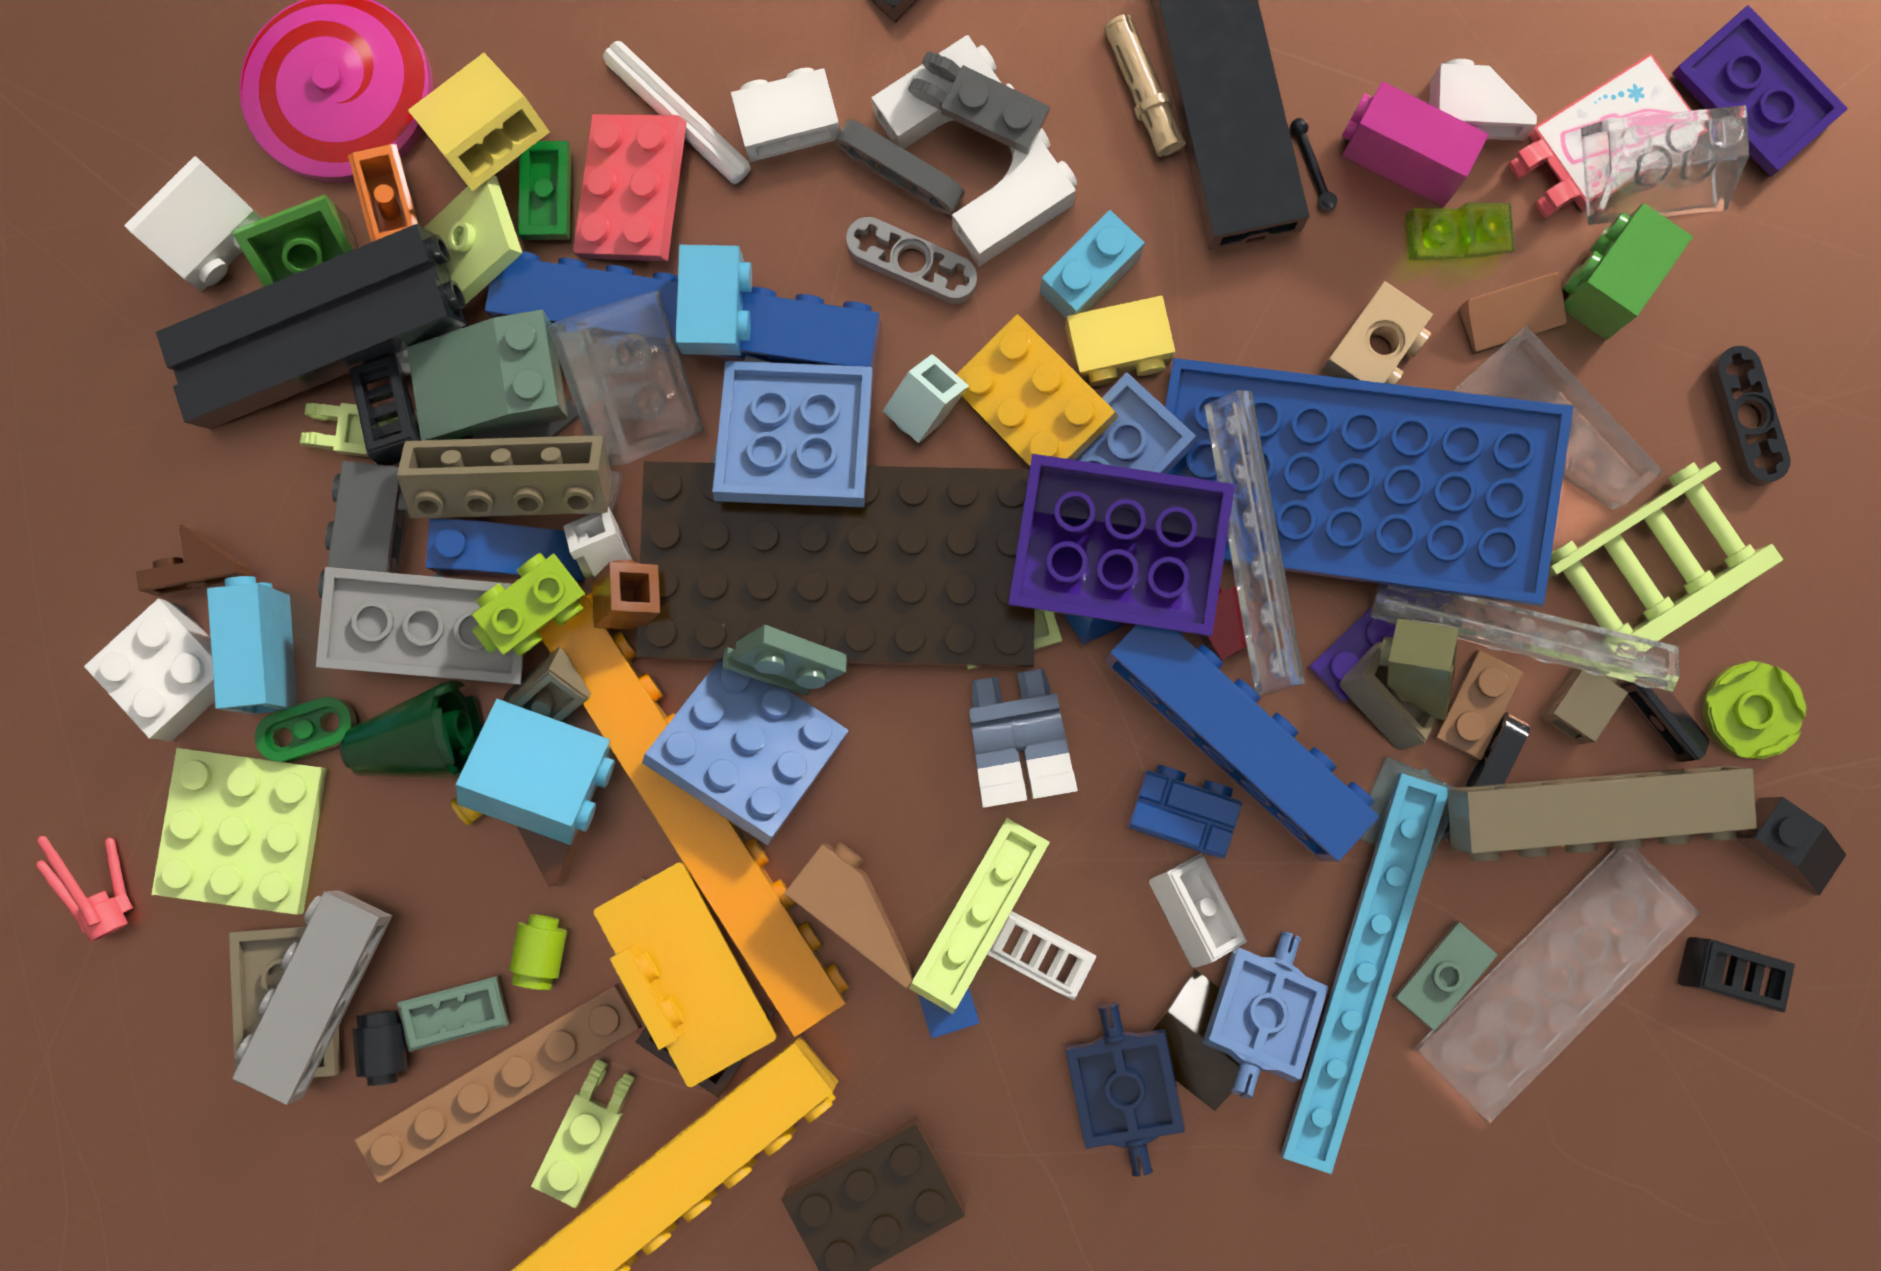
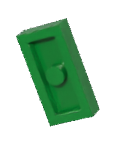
M538 141L520 155L518 235L522 240H570L571 146L568 141Z

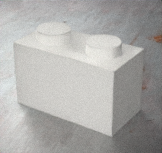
M800 68L790 72L784 79L769 83L766 80H754L742 85L740 90L731 92L749 162L835 141L840 133L839 122L824 68L815 71L812 68Z

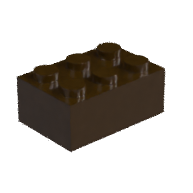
M918 1117L913 1118L786 1189L781 1199L819 1271H868L965 1216V1204Z

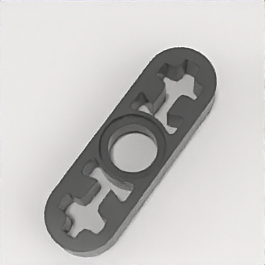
M847 120L835 139L836 145L849 157L944 214L951 215L965 194L963 188L952 178L855 120Z

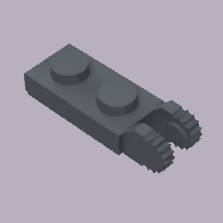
M926 52L921 62L925 69L952 82L953 85L948 94H946L941 88L932 83L913 78L908 88L912 95L940 109L942 115L1015 150L1029 154L1050 112V106L964 65L960 68L953 60L935 52Z

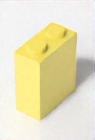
M482 53L408 110L472 191L550 133L525 96L485 53Z

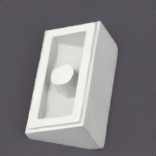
M1202 853L1149 880V884L1193 968L1212 963L1247 942Z

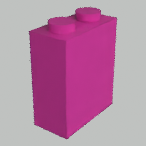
M1382 81L1373 97L1366 93L1362 96L1341 136L1349 140L1342 156L1445 207L1467 178L1489 134Z

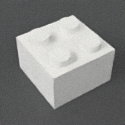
M159 598L84 666L149 739L173 741L215 702L211 638L181 605Z

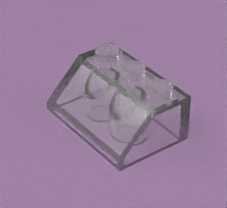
M1746 105L1614 118L1581 127L1588 225L1613 223L1621 212H1625L1630 216L1643 202L1664 217L1727 210L1749 157Z
M658 291L648 292L592 308L547 325L585 435H603L609 465H626L704 431Z

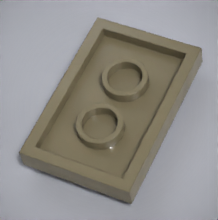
M307 926L229 932L235 1072L239 1063L235 1062V1056L241 1043L249 1034L254 1035L262 1019L258 1015L259 1006L271 988H277L285 972L281 969L284 955L294 942H300ZM339 1026L313 1078L341 1074Z

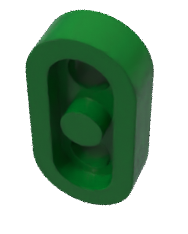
M322 697L272 713L263 718L255 731V744L258 751L269 760L278 762L294 761L340 746L346 731L357 725L356 715L352 707L345 701L332 697ZM331 714H336L339 718V725L336 730L330 732L326 728V719ZM289 729L292 733V741L289 745L283 747L280 744L279 736L283 730Z

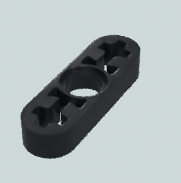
M1745 346L1731 347L1712 361L1710 366L1711 382L1740 475L1752 485H1768L1781 479L1788 472L1791 462L1790 454L1759 356L1755 351ZM1732 363L1736 366L1743 365L1745 373L1739 376V378L1736 374L1728 375L1726 367ZM1751 387L1753 392L1745 393L1736 399L1732 395L1739 389L1743 391ZM1742 404H1753L1759 409L1762 418L1758 428L1750 429L1741 424L1738 418V410ZM1766 433V440L1760 443L1757 441L1748 446L1746 440ZM1761 455L1763 457L1771 456L1773 465L1767 468V470L1765 467L1756 468L1754 459Z
M1508 712L1504 713L1482 759L1477 760L1464 787L1504 784L1528 737L1530 724ZM1448 818L1442 833V839L1451 844Z

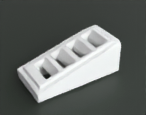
M1013 911L1010 912L987 955L1073 1001L1096 959L1095 954ZM1016 924L1024 930L1010 955L1002 950ZM1035 934L1042 939L1029 964L1020 959L1032 935ZM1053 944L1059 947V950L1046 974L1038 970L1050 945ZM1070 953L1078 958L1065 983L1056 978Z

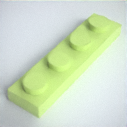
M1006 818L910 984V990L951 1014L955 1012L1050 842Z

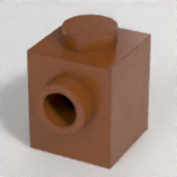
M632 560L609 562L592 579L594 628L637 630V627L646 626L659 615L658 565L638 564Z

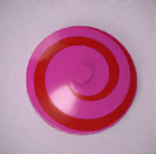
M300 0L283 9L261 28L252 41L243 61L239 82L242 112L249 130L260 146L287 170L301 177L323 183L355 182L348 155L354 152L391 144L397 145L402 159L412 149L423 132V129L408 110L433 91V77L429 60L417 37L397 14L373 0Z

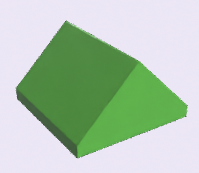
M325 194L233 230L235 239L263 287L358 248L346 214Z

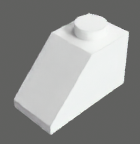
M1454 59L1445 64L1441 63L1430 80L1429 104L1488 133L1487 139L1524 141L1536 126L1537 115L1490 66L1474 65V62L1468 59Z

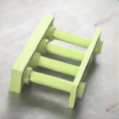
M1716 461L1701 469L1697 467L1695 462L1689 464L1668 478L1673 485L1672 487L1579 547L1573 541H1570L1552 552L1548 579L1563 571L1605 633L1602 640L1606 646L1593 654L1599 665L1605 669L1619 667L1783 561V558L1773 544L1756 550L1753 549L1751 544L1745 546L1709 494L1702 481L1721 470ZM1683 493L1687 496L1727 555L1724 561L1728 567L1714 576L1710 570L1704 572L1661 509V507ZM1643 519L1687 582L1683 585L1687 594L1672 602L1669 596L1663 598L1621 536V533ZM1602 545L1606 548L1646 608L1643 614L1647 619L1634 628H1631L1629 623L1622 624L1580 561Z

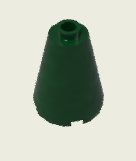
M461 681L443 682L348 729L344 740L340 744L341 759L344 765L358 776L458 779L484 726V720L478 703L473 695L464 697L459 688L465 686Z

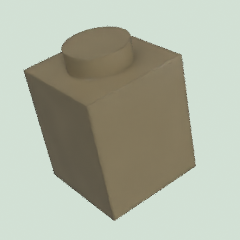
M1587 664L1570 670L1540 717L1580 744L1596 742L1628 692L1616 685L1618 678L1604 667L1597 664H1592L1591 667Z

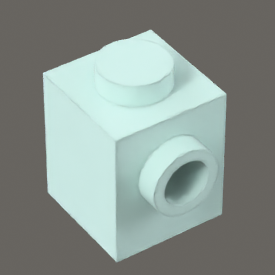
M932 354L907 373L882 412L893 420L901 431L909 434L919 443L942 425L969 385Z

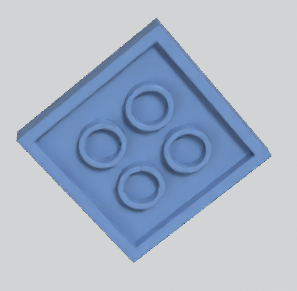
M725 361L712 491L714 501L864 507L873 368L864 366Z
M718 661L646 751L642 763L768 846L844 741L849 730L790 691L723 668V661Z

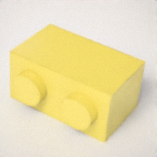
M1163 295L1068 315L1066 318L1065 332L1074 371L1084 381L1089 380L1090 386L1112 383L1118 380L1117 374L1135 370L1137 376H1148L1162 372L1166 369L1165 364L1171 363L1175 354Z

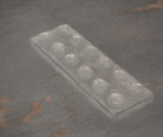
M1615 848L1415 1049L1484 1121L1491 1123L1700 912L1636 848Z

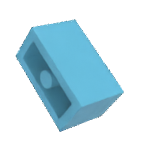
M1109 210L1041 278L1039 293L1065 318L1068 315L1087 312L1140 260L1145 242Z
M679 245L676 344L682 354L741 355V340H750V311L743 310V292H751L752 264L751 262H744L739 246Z

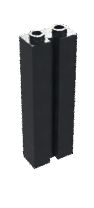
M1150 0L1180 130L1186 141L1184 147L1208 250L1246 243L1247 239L1264 236V239L1302 231L1310 216L1258 0Z
M414 224L157 331L156 335L168 369L174 370L178 384L173 386L184 423L212 429L350 373V368L406 350L409 346L467 325L462 309L466 306L465 298L459 285L454 280H451L446 263L450 262V254L444 240L438 234L436 235L422 226Z

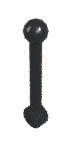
M1296 118L1290 124V131L1299 139L1320 195L1317 200V207L1320 211L1329 213L1336 207L1337 197L1334 193L1328 192L1307 135L1309 129L1308 122L1303 118Z

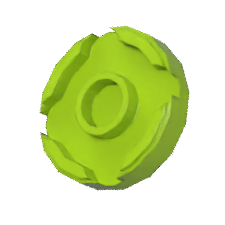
M1749 661L1727 667L1712 679L1703 696L1702 717L1708 734L1721 749L1737 758L1759 760L1782 754L1797 741L1801 733L1799 730L1802 726V719H1805L1806 704L1799 685L1788 672L1764 662Z

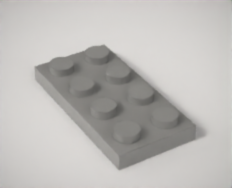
M325 567L316 667L521 684L524 654L519 657L513 650L508 655H503L498 648L489 653L471 630L478 625V622L472 616L474 612L480 609L476 600L499 582ZM500 583L504 589L512 585L510 583Z

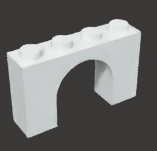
M968 35L938 53L953 60L960 68L964 65L1000 82L994 73L997 70L996 64L988 50L983 45L976 47ZM923 64L871 97L874 116L892 142L903 149L942 124L952 121V119L942 115L940 109L927 104L925 101H921L909 92L908 88L913 78L932 83L941 88L946 94H948L953 85L952 82L929 72ZM1006 84V86L1014 89L1011 84ZM1042 128L1029 154H1024L1009 147L1012 154V164L1005 177L995 187L952 214V229L978 267L1074 205L1076 194L1074 187L1077 186V180L1072 170L1064 161L1057 163L1047 149L1050 147L1049 139Z

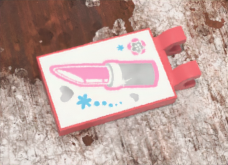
M1650 53L1535 126L1528 134L1534 143L1516 154L1517 158L1510 161L1508 166L1516 178L1520 180L1545 162L1548 163L1560 180V183L1547 190L1543 194L1544 197L1535 203L1543 217L1547 219L1572 201L1576 202L1582 212L1699 138L1706 130Z

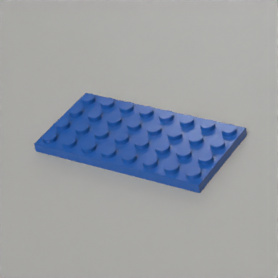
M1173 358L1165 408L1193 432L1199 441L1167 474L1235 484L1223 562L1543 607L1574 406Z

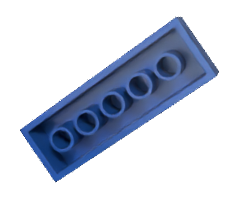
M1135 625L1110 652L1104 662L1319 860L1339 862L1380 817L1370 808L1374 803L1372 797L1356 783L1350 782L1347 786L1332 773L1336 769V765L1319 749L1313 747L1308 751L1295 739L1299 732L1287 719L1278 713L1271 717L1257 705V702L1261 699L1258 693L1243 680L1238 678L1233 683L1219 669L1222 667L1223 662L1209 648L1201 644L1196 649L1182 636L1184 632Z

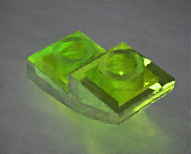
M1466 203L1458 209L1413 208L1405 214L1409 260L1473 258L1511 253L1515 250L1511 203Z

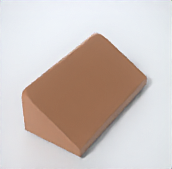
M1558 272L1470 298L1459 307V312L1474 353L1567 324L1562 285Z

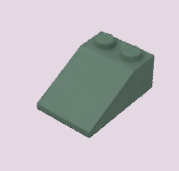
M543 309L491 318L407 347L421 441L447 440L568 419L554 326Z

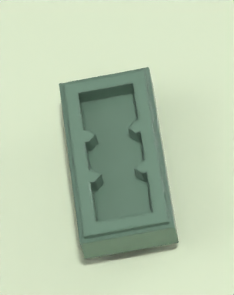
M1455 921L1393 995V998L1428 1028L1435 1031L1498 954L1462 923Z
M498 976L397 1003L409 1052L510 1024Z

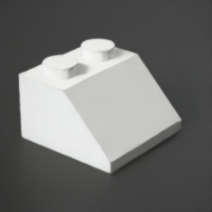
M194 156L124 226L184 280L202 292L207 286L218 283L226 275L228 265L243 252L233 235V230L263 218L201 160Z

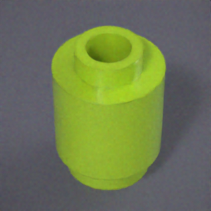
M530 914L528 922L517 923L509 971L513 972V985L536 990H551L553 979L559 978L567 930L558 927V918Z

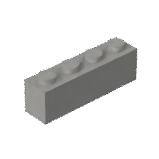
M340 890L324 891L322 897L317 896L314 898L304 916L303 922L308 926L300 942H294L284 955L281 969L285 972L277 988H271L259 1006L258 1015L262 1019L254 1035L249 1034L243 1040L236 1053L235 1062L239 1063L232 1079L286 1105L304 1098L392 915Z

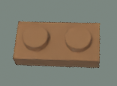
M1481 650L1475 651L1449 703L1446 720L1440 721L1433 739L1476 761L1481 760L1524 672Z

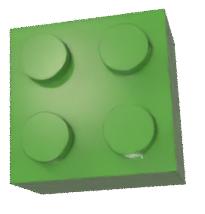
M1644 202L1630 216L1625 212H1621L1610 227L1607 226L1589 249L1592 254L1583 265L1580 264L1562 287L1563 290L1569 293L1564 299L1565 312L1605 340H1608L1639 315L1693 236Z

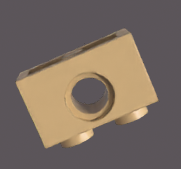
M1384 281L1321 370L1330 377L1396 384L1403 374V371L1396 366L1406 352L1414 357L1429 338L1431 333L1424 327L1433 316V313ZM1382 336L1387 339L1391 346V354L1382 355L1375 352L1370 345V337Z

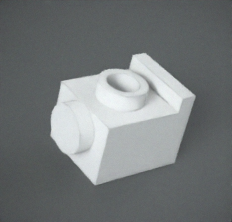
M609 507L607 513H592L563 526L570 554L574 560H577L585 578L595 577L609 562L617 560L634 561L631 549Z

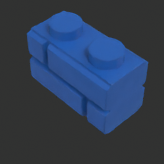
M1159 764L1155 773L1148 770L1144 771L1126 828L1225 859L1243 802L1231 798L1233 788L1205 780L1203 788L1184 782L1186 773Z

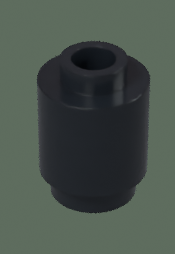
M392 1010L356 1015L357 1028L352 1029L356 1077H367V1086L398 1082L397 1073L408 1070L405 1033L402 1022H398V1011Z

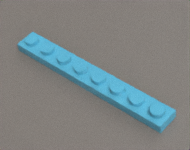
M1398 773L1282 1147L1280 1155L1284 1159L1332 1174L1448 796V788L1403 773Z

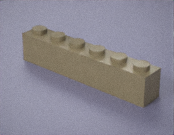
M1716 766L1447 789L1451 849L1470 853V860L1472 861L1502 859L1501 851L1518 850V856L1521 857L1549 855V847L1565 846V852L1570 853L1597 851L1596 843L1612 841L1613 848L1644 847L1643 839L1656 837L1659 838L1660 844L1690 843V834L1705 833L1706 840H1732L1737 838L1736 830L1757 829L1753 768Z

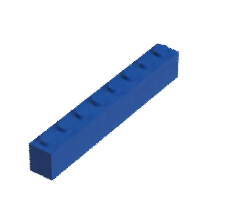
M522 251V254L489 284L485 312L491 318L543 309L554 326V332L680 351L676 344L678 276L656 272L653 273V278L636 276L633 270L617 265H607L605 271L589 269L586 263L571 258H559L558 264L540 261L539 256ZM752 287L751 292H743V310L750 311L751 330L750 340H741V355H710L742 361L748 355L771 363L872 367L874 370L881 327L879 312L872 311L871 306L860 302L847 301L843 303V307L824 304V299L814 295L798 294L794 300L776 297L777 293L767 288Z

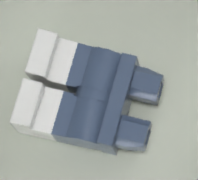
M1043 668L1017 673L1021 700L1002 702L998 676L972 681L973 708L968 709L983 808L1027 800L1019 752L1024 753L1032 799L1078 791L1074 771L1072 770L1057 693L1051 694L1050 685Z

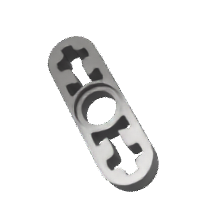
M874 217L857 219L850 225L847 231L846 241L849 254L859 264L950 304L964 303L976 291V269L968 259ZM870 231L875 232L877 242L889 249L890 241L892 239L896 240L897 242L892 247L890 253V262L886 263L883 261L885 259V250L876 246H870L867 252L862 251L860 240L857 237L859 235L867 237ZM907 249L921 251L926 258L924 267L914 273L902 270L898 264V258L902 252ZM934 259L941 260L939 271L947 275L953 276L956 270L963 271V280L968 284L966 286L958 285L954 291L947 288V279L934 273L933 282L927 281L933 270Z

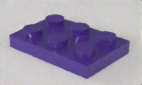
M1749 5L1672 72L1770 177L1848 109Z

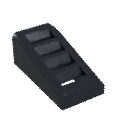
M396 354L349 369L367 455L377 465L386 466L400 462L405 441H421L418 421L401 364ZM390 377V384L368 390L367 384ZM394 397L395 401L373 407V403ZM395 417H398L399 421L386 424L380 427L378 424L379 422L389 420Z
M1689 937L1686 941L1678 983L1706 993L1785 1013L1795 964L1716 940ZM1728 957L1730 958V962L1727 970L1725 984H1722L1724 969ZM1747 963H1750L1745 990H1742ZM1766 967L1770 968L1765 996H1762L1760 991Z

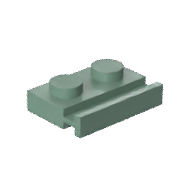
M764 624L736 642V649L729 647L724 649L722 667L805 696L809 694V689L821 688L826 683L846 673L847 654Z

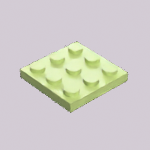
M176 748L151 895L295 915L303 914L327 768Z

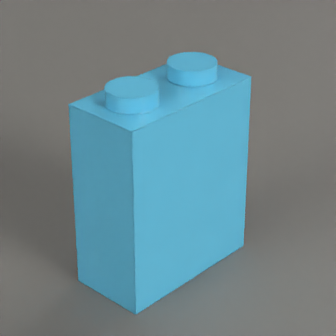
M252 576L224 579L225 586L207 588L216 709L255 715L274 713L297 706L298 697L290 595L273 589L272 583H256V577Z
M496 699L455 784L457 804L572 845L577 831L586 832L592 821L596 803L591 802L597 786L605 788L612 775L615 760L609 758L610 739Z

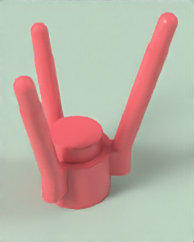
M40 836L37 839L38 845L46 855L45 857L56 874L43 860L37 862V869L74 916L89 942L102 939L128 925L123 913L133 909V906L126 895L119 856L113 838L105 840V847L114 898H109L106 891L86 898L48 838Z

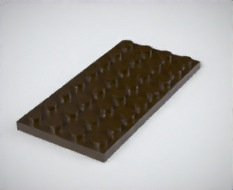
M644 461L640 564L658 565L660 614L646 626L637 627L636 657L638 659L723 661L724 649L727 647L736 649V642L765 624L847 654V663L1034 666L1035 609L1009 605L1030 469L867 466L864 507L714 501L712 491L715 463Z

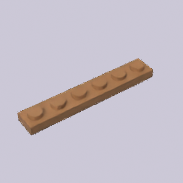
M616 984L354 1141L378 1184L642 1026L620 987Z

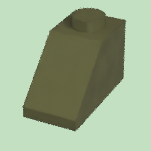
M1397 618L1394 637L1384 636L1379 665L1388 667L1387 686L1434 718L1446 720L1455 674L1459 628Z

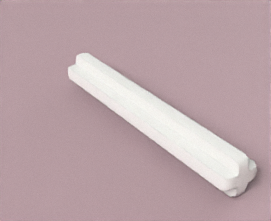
M615 41L605 50L603 54L605 64L659 115H679L687 122L685 140L732 184H738L747 176L751 169L749 162L624 43Z

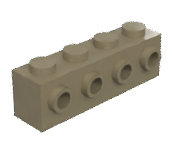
M603 435L405 441L397 472V478L410 518L607 513L612 484V475Z

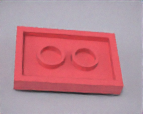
M592 114L573 248L575 255L581 259L668 262L687 122L681 116Z

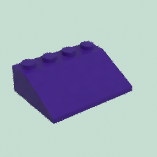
M1032 454L1009 605L1212 636L1235 484Z

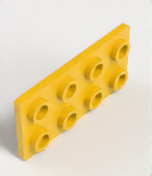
M676 863L595 908L594 915L616 954L610 958V961L659 1050L664 1047L667 1048L688 1087L697 1085L775 1041L777 1035L683 863Z

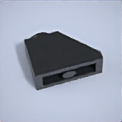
M1759 798L1755 804L1757 829L1738 830L1735 840L1814 895L1820 896L1846 857V853L1825 825L1786 798Z

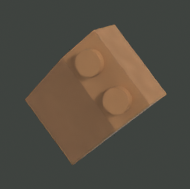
M838 842L834 848L829 844H822L784 894L903 987L907 988L912 982L915 973L868 875L859 868L864 860L843 843Z

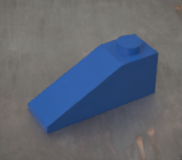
M431 518L429 520L426 568L440 575L520 579L521 576L516 570L532 557L541 553L545 559L555 554L576 582H585V577L577 560H574L570 554L565 531L484 521Z

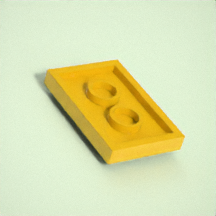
M1018 314L956 374L969 385L962 397L1029 466L1031 465L1032 454L1075 460L1119 417Z

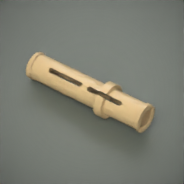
M1124 14L1119 15L1103 26L1104 33L1113 48L1115 57L1134 97L1133 99L1136 103L1134 112L1137 119L1144 122L1157 156L1171 155L1186 145V141L1177 126L1171 110L1173 105L1172 99L1167 92H1163L1158 82L1154 68L1137 33L1132 16L1130 14L1126 16Z

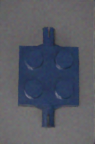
M1110 1003L1109 1009L1112 1023L1108 1006L1103 1004L1097 1008L1100 1013L1104 1035L1091 1042L1068 1045L1065 1050L1085 1149L1106 1145L1127 1147L1132 1176L1139 1177L1141 1175L1139 1157L1143 1175L1145 1176L1153 1172L1147 1144L1160 1136L1185 1132V1123L1166 1030L1160 1029L1143 1033L1124 1032L1119 1003Z

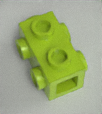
M538 553L516 570L521 576L519 580L507 589H504L498 583L476 600L480 609L474 612L472 616L478 622V625L471 630L489 653L498 648L503 655H508L514 650L520 657L543 640L538 631L553 620L559 626H562L584 609L579 601L586 594L555 554L545 559L541 553Z

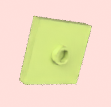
M495 175L474 191L467 186L424 227L430 232L438 234L444 240L450 254V262L446 263L451 280H454L459 285L466 304L522 254L497 176Z

